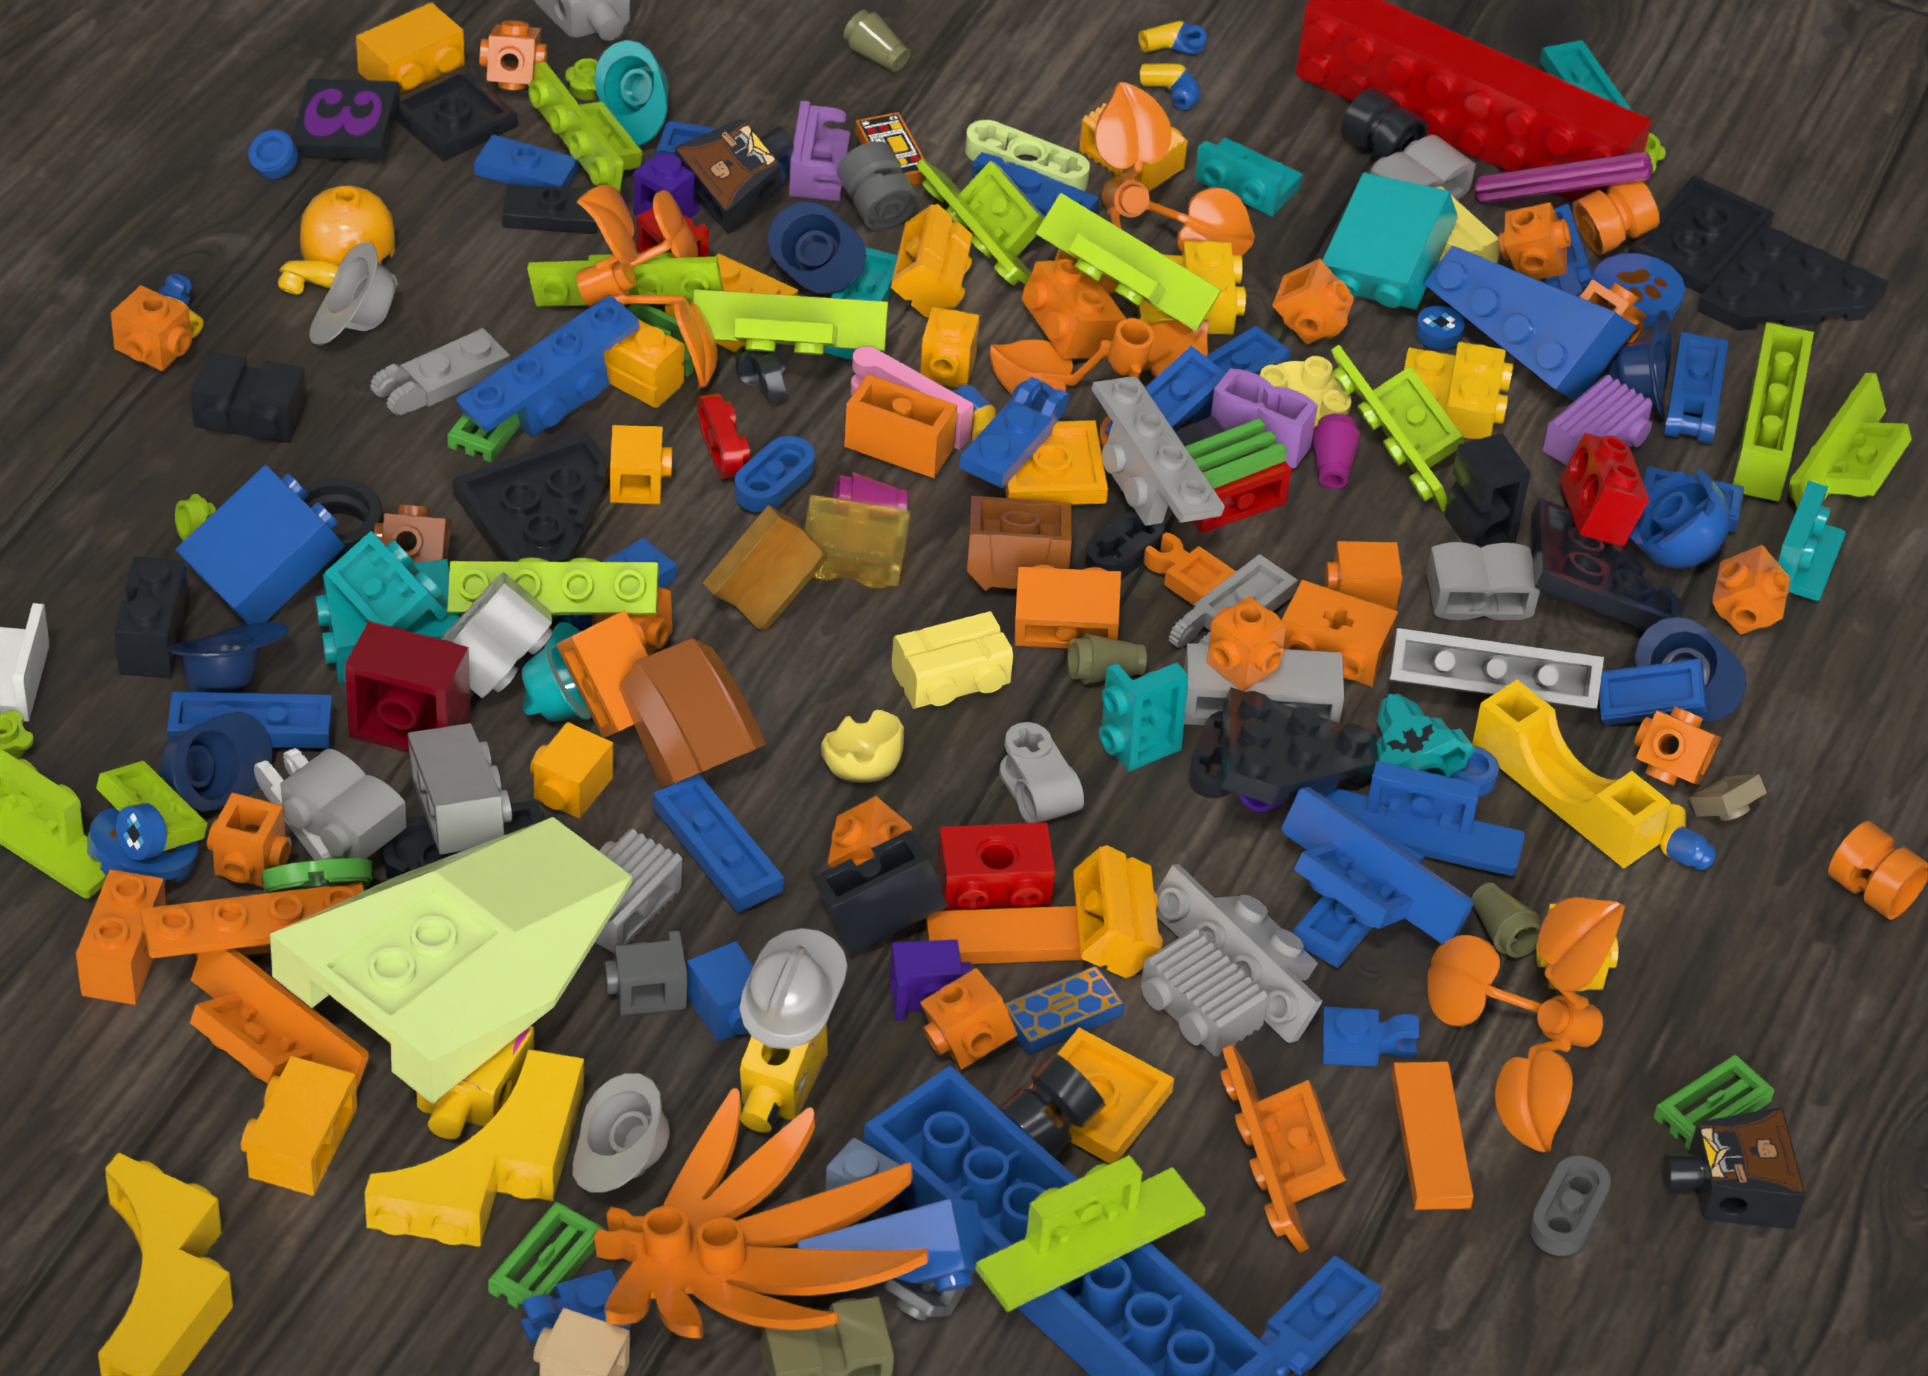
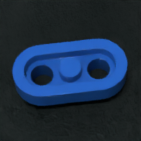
M794 436L779 437L771 441L737 472L734 496L737 503L744 509L753 512H763L768 505L773 508L781 505L813 475L815 451L812 445L806 440Z

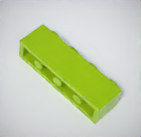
M1766 322L1755 364L1732 483L1733 485L1744 487L1743 494L1780 501L1792 457L1814 332Z

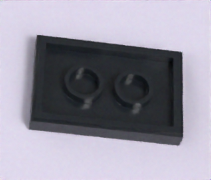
M1693 176L1659 213L1660 223L1658 227L1639 236L1629 246L1628 253H1640L1662 260L1677 271L1682 277L1685 287L1703 294L1764 224L1769 227L1772 225L1775 212L1697 176Z

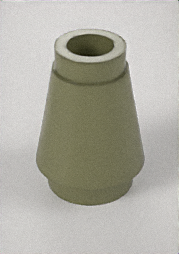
M861 10L850 19L844 29L843 38L848 42L850 50L889 68L893 72L900 70L910 57V50L905 47L878 13L870 14L866 10Z
M1089 633L1083 634L1082 638H1072L1069 643L1067 653L1069 675L1072 679H1081L1085 685L1105 681L1106 667L1118 663L1129 677L1145 673L1147 652L1143 644H1134Z
M1486 883L1480 886L1474 892L1471 899L1474 902L1473 907L1476 909L1495 948L1500 953L1508 954L1514 958L1523 957L1531 953L1536 948L1537 937L1541 930L1539 915L1499 888L1495 883Z

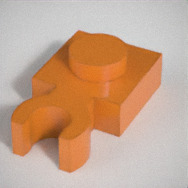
M1167 532L1162 535L1161 550L1163 552L1157 551L1150 545L1145 548V566L1151 571L1165 574L1164 585L1192 605L1236 572L1200 546L1188 553L1183 549L1181 540Z

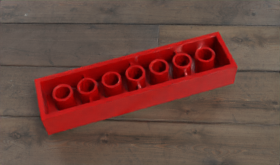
M1310 0L1306 4L1295 76L1352 102L1363 91L1375 87L1398 102L1399 107L1404 106L1427 121V136L1436 135L1453 148L1506 172H1514L1645 152L1652 123L1651 119L1384 0ZM1607 186L1554 194L1574 202L1598 190L1606 194Z

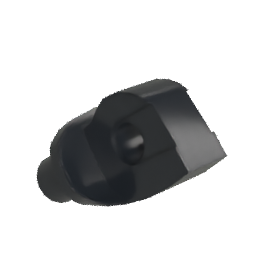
M775 345V352L746 350V346L736 351V372L745 384L750 387H758L769 402L788 396L782 377L786 360L783 351L778 345Z

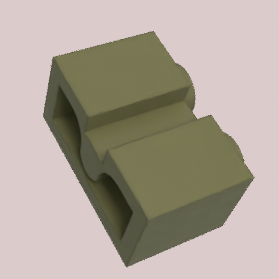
M879 1297L860 1300L846 1298L835 1302L829 1308V1312H838L839 1323L835 1325L799 1330L761 1327L760 1349L767 1376H892L894 1353Z

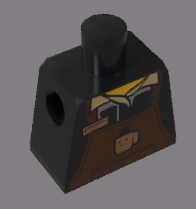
M744 120L734 121L675 147V155L680 158L681 165L694 173V193L727 234L738 228L780 191L783 185L781 166L778 160L794 151V145L782 127L779 126L759 138Z
M1783 1108L1702 1121L1696 1125L1688 1154L1665 1155L1663 1158L1662 1173L1666 1189L1695 1188L1701 1215L1708 1221L1782 1229L1795 1228L1805 1198V1191Z

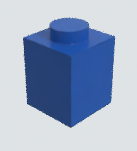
M736 941L687 961V998L716 1042L736 1034L743 1035L749 1033L743 1024L740 1003L742 992L754 966Z

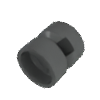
M879 141L865 143L854 148L844 156L837 169V175L849 197L854 200L853 203L867 228L873 231H884L900 225L912 216L919 203L918 194L907 175L902 172V167L890 145Z

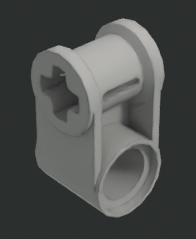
M1030 722L1017 723L1010 727L1006 732L1004 743L1008 755L1001 761L999 775L1001 781L1006 785L1016 801L1023 819L1027 823H1041L1082 810L1084 795L1080 780L1073 768L1065 761L1052 740L1050 733L1044 727Z

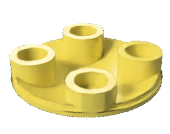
M1311 356L1305 361H1290L1277 365H1267L1260 372V376L1270 382L1273 387L1295 390L1306 395L1318 405L1314 427L1317 426L1319 419L1325 415L1338 413L1348 416L1350 412L1351 395H1346L1332 373V364L1323 357Z

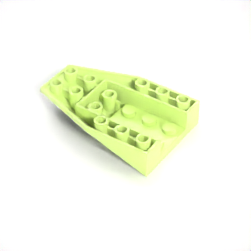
M551 817L394 877L271 933L273 978L311 1008L328 995H331L391 1043L392 1072L433 1104L556 1005L632 884V876L557 819Z

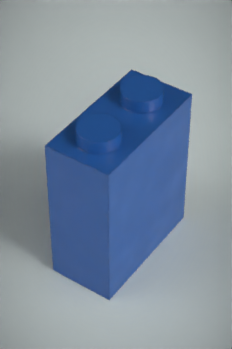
M265 465L175 550L247 624L266 622L332 560L345 545L332 531L339 524L319 502H316L310 508L303 501L309 494L289 473H286L280 479Z

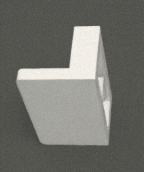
M33 603L26 629L0 627V714L8 710H15L23 715L24 721L27 722L30 720L50 646L44 604Z

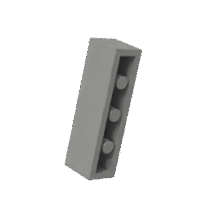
M1396 628L1393 633L1387 681L1492 696L1517 679L1548 704L1591 710L1597 709L1604 657Z

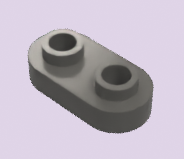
M1571 1156L1562 1160L1557 1165L1535 1207L1530 1225L1531 1237L1534 1243L1543 1251L1552 1255L1568 1256L1577 1253L1585 1245L1606 1203L1611 1186L1610 1174L1600 1162L1586 1156ZM1576 1190H1580V1191L1584 1192L1585 1194L1582 1195L1580 1192H1578V1191H1576Z

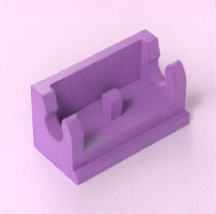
M801 101L793 143L794 151H792L789 196L840 201L842 183L837 175V169L844 156L848 154L850 132L839 128L829 129L823 123L826 121L845 122L846 113L832 107L812 106L808 101Z

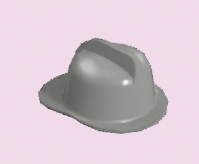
M363 242L356 245L347 253L339 265L331 288L311 324L309 337L313 344L322 345L328 343L338 336L344 328L367 331L384 321L396 291L397 279L378 262L377 250L373 244Z
M800 928L785 931L766 944L760 952L746 982L740 1003L743 1024L755 1040L768 1047L790 1049L805 1045L819 1035L829 1019L847 972L844 951L834 938L818 930Z
M625 1073L610 1079L594 1093L585 1108L573 1160V1176L579 1187L589 1192L613 1190L621 1187L632 1178L643 1175L646 1169L650 1168L660 1159L667 1148L670 1137L669 1122L662 1112L660 1091L651 1079L641 1074Z

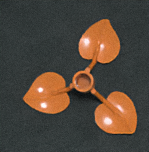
M1118 82L1110 100L1101 112L1095 128V146L1099 156L1106 163L1120 169L1133 165L1129 171H1122L1121 176L1108 180L1103 187L1102 201L1108 209L1106 214L1108 217H1111L1112 224L1122 230L1119 215L1133 218L1141 215L1145 210H1149L1185 223L1178 233L1176 242L1182 254L1184 241H1212L1231 243L1232 255L1243 256L1252 247L1255 235L1246 207L1234 193L1226 189L1214 187L1202 190L1191 199L1188 206V215L1149 201V192L1145 185L1133 179L1142 171V161L1157 162L1165 157L1171 144V126L1165 111L1153 97L1138 87ZM1058 249L1054 261L1077 259ZM1103 275L1099 280L1108 294L1113 293L1118 286L1117 283Z
M600 185L590 189L579 198L577 203L595 220L613 254L604 260L596 262V265L577 272V285L583 300L589 307L606 296L614 297L622 305H674L679 329L696 370L699 383L698 389L705 387L715 370L718 351L711 327L700 307L696 303L688 305L686 298L682 295H627L630 288L636 285L635 274L632 268L668 251L670 248L675 258L698 257L695 237L688 223L683 218L677 202L666 190L655 194L653 198L654 214L658 226L666 239L661 244L636 256L635 243L632 239L634 223L619 191L611 185Z
M1124 319L1118 323L1112 342L1103 340L1100 349L1074 374H1071L1073 370L1072 359H1063L1054 345L1044 340L1030 339L1006 345L992 344L989 352L990 360L996 377L1011 394L1017 385L1029 380L1030 377L1049 384L1055 391L1060 389L1066 392V385H1076L1105 356H1108L1112 369L1120 375L1134 376L1139 379L1141 370L1147 371L1150 369L1156 378L1190 346L1194 347L1204 356L1208 355V320L1205 319L1198 331L1195 332L1177 320L1148 325L1140 319ZM1109 415L1103 420L1099 429V439L1102 448L1107 443L1109 437L1105 433V429L1111 420Z
M1574 897L1557 903L1549 911L1539 933L1538 951L1542 959L1550 964L1545 970V977L1564 996L1553 997L1543 1004L1491 986L1500 967V957L1495 948L1482 938L1461 935L1448 939L1444 944H1441L1431 959V967L1428 969L1427 977L1428 998L1433 1013L1442 1022L1460 1027L1474 1022L1481 1015L1485 1007L1486 995L1538 1013L1537 1021L1539 1027L1548 1038L1553 1039V1041L1533 1045L1529 1049L1528 1059L1523 1057L1509 1059L1502 1067L1495 1089L1496 1108L1505 1127L1517 1140L1539 1152L1550 1153L1554 1134L1566 1113L1572 1094L1573 1076L1571 1068L1564 1057L1553 1051L1568 1052L1571 1045L1582 1048L1589 1047L1598 1040L1602 1032L1603 1017L1600 1010L1596 1006L1588 1004V999L1578 996L1575 991L1581 990L1594 979L1610 951L1625 908L1623 904L1615 901Z

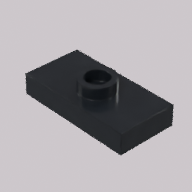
M507 184L502 212V227L597 234L598 225L592 216L577 203L579 198L589 191L588 189Z

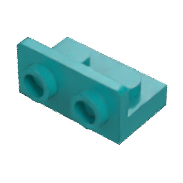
M1227 138L1222 139L1217 145L1204 141L1198 147L1194 180L1209 187L1226 189L1239 197L1242 203L1272 217L1301 188L1302 173Z
M1808 481L1784 540L1778 563L1791 577L1789 592L1813 600H1820L1842 546L1845 531L1827 525L1831 509L1824 507L1823 502L1828 486Z
M372 531L325 572L368 621L406 630L428 609L440 621L448 615L436 601L443 594L438 586L423 570L413 576L407 569L414 563L408 554L394 539L385 546Z
M1118 663L1106 667L1105 689L1102 691L1103 716L1102 726L1099 728V738L1105 751L1109 755H1115L1128 772L1178 752L1182 748L1189 675L1178 663L1157 671L1148 672L1135 680H1132Z

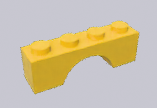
M1516 679L1481 702L1472 746L1488 751L1497 759L1500 769L1622 868L1625 869L1660 844L1671 801L1633 771L1620 779L1614 780L1600 777L1584 767L1564 742L1558 728L1555 709Z

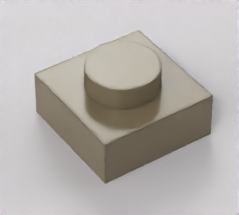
M1760 774L1725 776L1689 797L1696 817L1719 816L1721 821H1728L1750 811L1749 803L1767 792Z

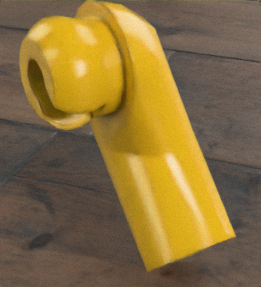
M320 260L288 261L279 270L282 272V275L278 279V286L281 290L295 295L303 292L305 281L331 288L339 266Z

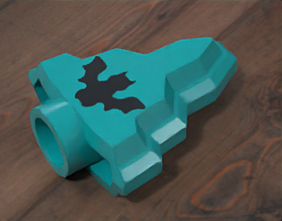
M1390 693L1387 698L1381 700L1377 723L1382 733V736L1376 743L1378 761L1450 778L1452 774L1466 767L1468 758L1474 753V748L1461 729L1451 730L1441 718L1424 716L1417 703L1398 693L1394 695Z

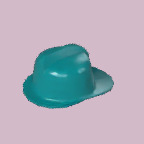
M628 40L615 43L604 51L597 63L594 77L596 92L599 101L606 105L637 146L645 145L657 135L664 124L669 92L668 77L662 66L657 63L652 52L641 43Z
M560 622L552 629V635L546 642L545 647L529 659L522 668V680L526 690L522 710L526 715L540 713L551 722H561L577 716L588 720L591 714L556 646L559 642L580 631L568 622Z

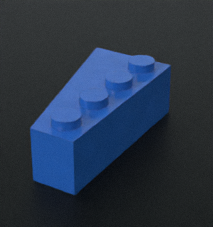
M1453 245L1423 283L1551 387L1573 401L1578 399L1592 386L1637 328L1636 325L1612 310Z

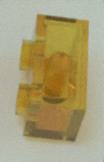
M810 494L804 530L828 554V559L813 577L823 580H832L837 577L858 580L862 585L871 588H884L888 585L898 587L911 511Z

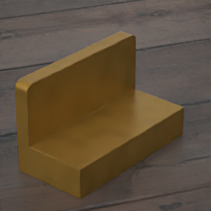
M768 505L702 583L715 596L735 605L757 629L767 631L826 562L828 554L796 520Z

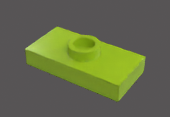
M145 761L99 774L96 789L119 812L125 807L141 803H149L160 812L167 830V840L163 851L204 839L208 823Z

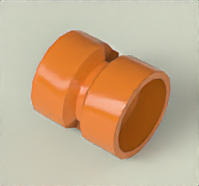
M1643 181L1609 185L1606 188V194L1598 190L1574 201L1572 205V212L1580 235L1592 252L1598 256L1619 247L1621 242L1626 239V235L1631 238H1637L1658 227L1660 223L1656 203Z
M1866 821L1857 826L1836 850L1828 868V875L1854 894L1864 891V902L1887 919L1892 920L1906 911L1923 890L1928 881V862L1907 847L1903 846L1895 849V838L1874 823Z

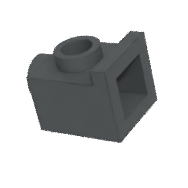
M680 931L668 932V941L637 942L630 945L615 946V960L604 961L606 993L617 994L620 1016L686 1009L687 970Z

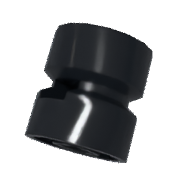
M1374 87L1360 93L1351 103L1343 118L1341 132L1344 138L1365 152L1372 151L1371 156L1379 160L1398 152H1404L1411 142L1426 137L1428 124L1427 121L1406 107H1399L1398 102Z
M1056 1053L1052 1054L1031 1075L1033 1086L1030 1089L1018 1088L998 1108L1052 1157H1055L1072 1140L1070 1129L1073 1126L1084 1128L1106 1106L1100 1093L1070 1062ZM1047 1106L1054 1112L1051 1117H1048L1043 1112Z

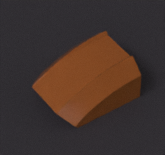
M971 496L967 572L985 591L990 587L1017 589L1018 567L1049 565L1056 569H1069L1072 544L1071 503Z
M694 638L637 660L620 684V692L661 788L766 745L745 698L722 660L712 647Z

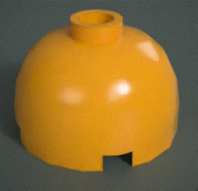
M338 186L324 190L313 197L301 216L300 248L305 260H320L339 266L347 253L363 242L374 245L377 250L378 262L381 265L382 260L389 254L390 257L393 256L395 253V231L392 214L381 198L367 189L356 186Z

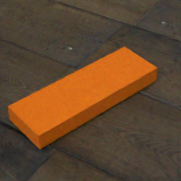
M1076 906L937 911L925 918L927 941L958 939L961 962L970 961L971 964L1083 960L1080 954Z
M1449 1062L1393 1063L1391 1077L1414 1210L1471 1209L1473 1191Z

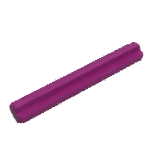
M1641 152L1480 176L1477 183H1475V192L1478 201L1485 204L1643 181L1651 177L1653 164L1651 163L1650 155Z

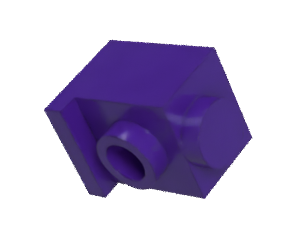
M657 153L634 171L633 215L637 216L653 208L655 194L666 190L677 202L682 215L691 219L700 210V204L694 202V173L683 167L680 158L676 155Z
M958 939L892 943L889 981L895 1021L906 1020L907 1011H923L920 1004L921 1001L972 971L970 961L961 962Z

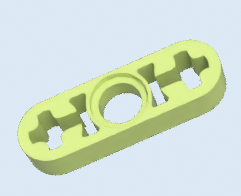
M992 120L976 121L967 129L965 152L973 161L983 152L1001 157L1005 163L1015 162L1016 165L1019 164L1035 170L1038 173L1082 191H1085L1088 187L1090 164L1081 154ZM1031 155L1037 157L1038 160L1024 161L1018 159L1017 156Z

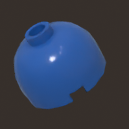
M1695 470L1698 476L1687 477L1683 471L1673 473L1657 482L1647 491L1650 500L1629 537L1657 565L1680 570L1707 562L1718 553L1727 537L1731 525L1728 501L1716 483L1702 470Z

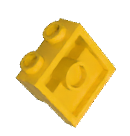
M1184 241L1182 256H1164L1222 290V293L1205 318L1208 320V334L1233 335L1236 315H1244L1245 287H1235V283L1240 284L1242 279V256L1232 255L1231 243ZM1142 300L1140 305L1137 306L1138 319L1146 322L1148 325L1176 320L1145 300Z
M1458 342L1456 356L1408 347L1404 370L1409 366L1414 369L1462 434L1463 438L1481 439L1491 436L1493 423L1503 424L1508 396L1499 394V391L1508 392L1513 369L1512 363L1504 362L1506 350Z

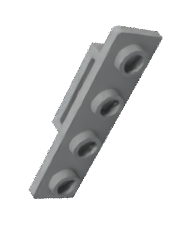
M1132 376L1094 382L1091 390L1113 421L1107 443L1102 450L1101 459L1105 469L1112 474L1125 494L1128 504L1135 509L1145 526L1163 523L1168 505L1180 523L1221 516L1225 507L1223 502L1140 380Z
M1179 864L1172 865L1156 891L1158 895L1157 917L1179 938L1192 929H1198L1200 935H1205L1208 942H1213L1215 949H1220L1223 956H1228L1230 963L1235 962L1237 969H1242L1245 976H1250L1252 982L1258 984L1260 990H1265L1268 999L1264 1021L1286 1042H1297L1323 1002L1302 982L1303 980H1308L1318 963L1303 949V942L1295 934L1279 927L1267 915V908L1259 900L1248 895L1214 898Z

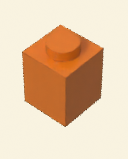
M1337 541L1334 562H1326L1324 587L1396 611L1402 583L1397 542Z

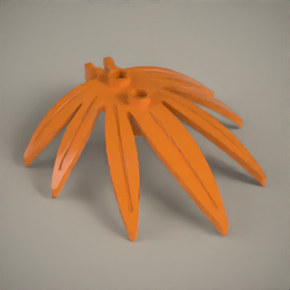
M733 1088L687 1159L664 1205L651 1210L645 1216H632L628 1211L611 1207L607 1213L609 1231L598 1229L595 1233L594 1241L598 1258L607 1260L624 1258L632 1262L605 1304L606 1322L616 1325L636 1323L647 1314L650 1300L654 1298L656 1299L659 1316L669 1330L683 1337L702 1338L703 1326L701 1316L687 1295L693 1294L714 1310L732 1319L759 1327L799 1330L838 1324V1312L809 1309L758 1293L803 1296L830 1294L867 1287L898 1277L925 1265L928 1262V1249L834 1250L771 1247L797 1244L798 1241L843 1229L865 1218L892 1200L911 1183V1163H905L856 1182L736 1221L734 1218L761 1202L787 1176L811 1138L815 1129L814 1110L811 1107L804 1110L751 1155L718 1187L730 1163L739 1129L741 1113L740 1093L737 1088Z

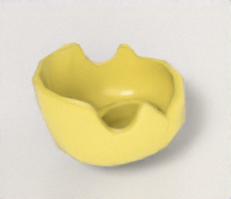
M874 710L866 723H856L850 716H846L836 731L827 733L821 744V755L832 773L843 780L857 783L879 781L889 776L901 759L904 744V726L897 716L883 710Z

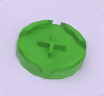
M361 858L314 860L269 868L261 873L265 893L362 882L363 887L373 881V867L371 860Z

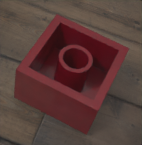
M368 621L345 663L349 737L409 753V732L468 724L471 720L469 647L455 644L448 640H440L405 631L398 627H390Z

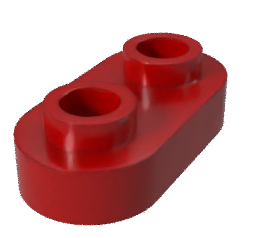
M719 393L699 396L697 399L699 426L720 479L735 477L737 472L750 461V450L745 435L738 436L736 432V416L733 405L730 401L724 402Z

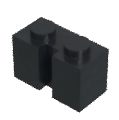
M208 351L191 389L194 427L290 443L307 404L304 367L265 361L263 368L257 369L247 367V359L245 357Z
M1503 433L1459 444L1452 473L1457 481L1449 489L1444 514L1445 518L1463 543H1470L1479 547L1496 543H1516L1531 474L1530 470Z
M134 556L126 583L127 601H122L114 629L119 675L171 679L177 654L168 652V646L180 643L190 605L186 561Z
M911 830L871 848L874 857L857 866L851 858L812 877L830 922L849 954L866 946L873 945L879 940L915 922L921 921L948 906L930 859Z

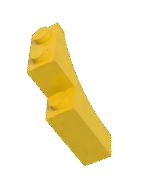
M528 1049L517 1084L508 1100L493 1119L472 1138L452 1151L417 1166L392 1172L370 1174L365 1190L367 1227L379 1229L391 1235L408 1234L437 1239L449 1245L466 1244L481 1247L497 1192L508 1193L521 1199L537 1198L554 1201L584 1095V1059Z
M117 1153L105 1168L109 1202L133 1231L142 1252V1268L134 1298L123 1320L98 1353L101 1376H181L233 1308L230 1273L225 1271L216 1261L204 1257L221 1234L218 1198L198 1184H186L164 1174L157 1166L150 1162H138Z

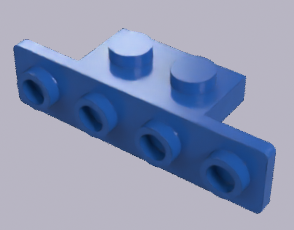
M606 296L457 398L458 408L485 432L492 430L515 413H518L521 428L534 438L548 427L559 423L564 416L586 401L597 397L602 390L609 386L603 353L638 330V318L614 297Z
M1376 761L1369 796L1337 788L1319 793L1375 833L1381 832L1423 856L1508 876L1516 875L1525 834L1520 830L1474 820L1481 784Z
M1305 787L1298 791L1282 826V832L1306 849V851L1301 853L1294 870L1308 879L1310 886L1316 892L1335 898L1352 910L1351 913L1356 920L1370 927L1380 929L1397 921L1407 919L1441 944L1459 935L1474 904L1470 897L1312 788Z

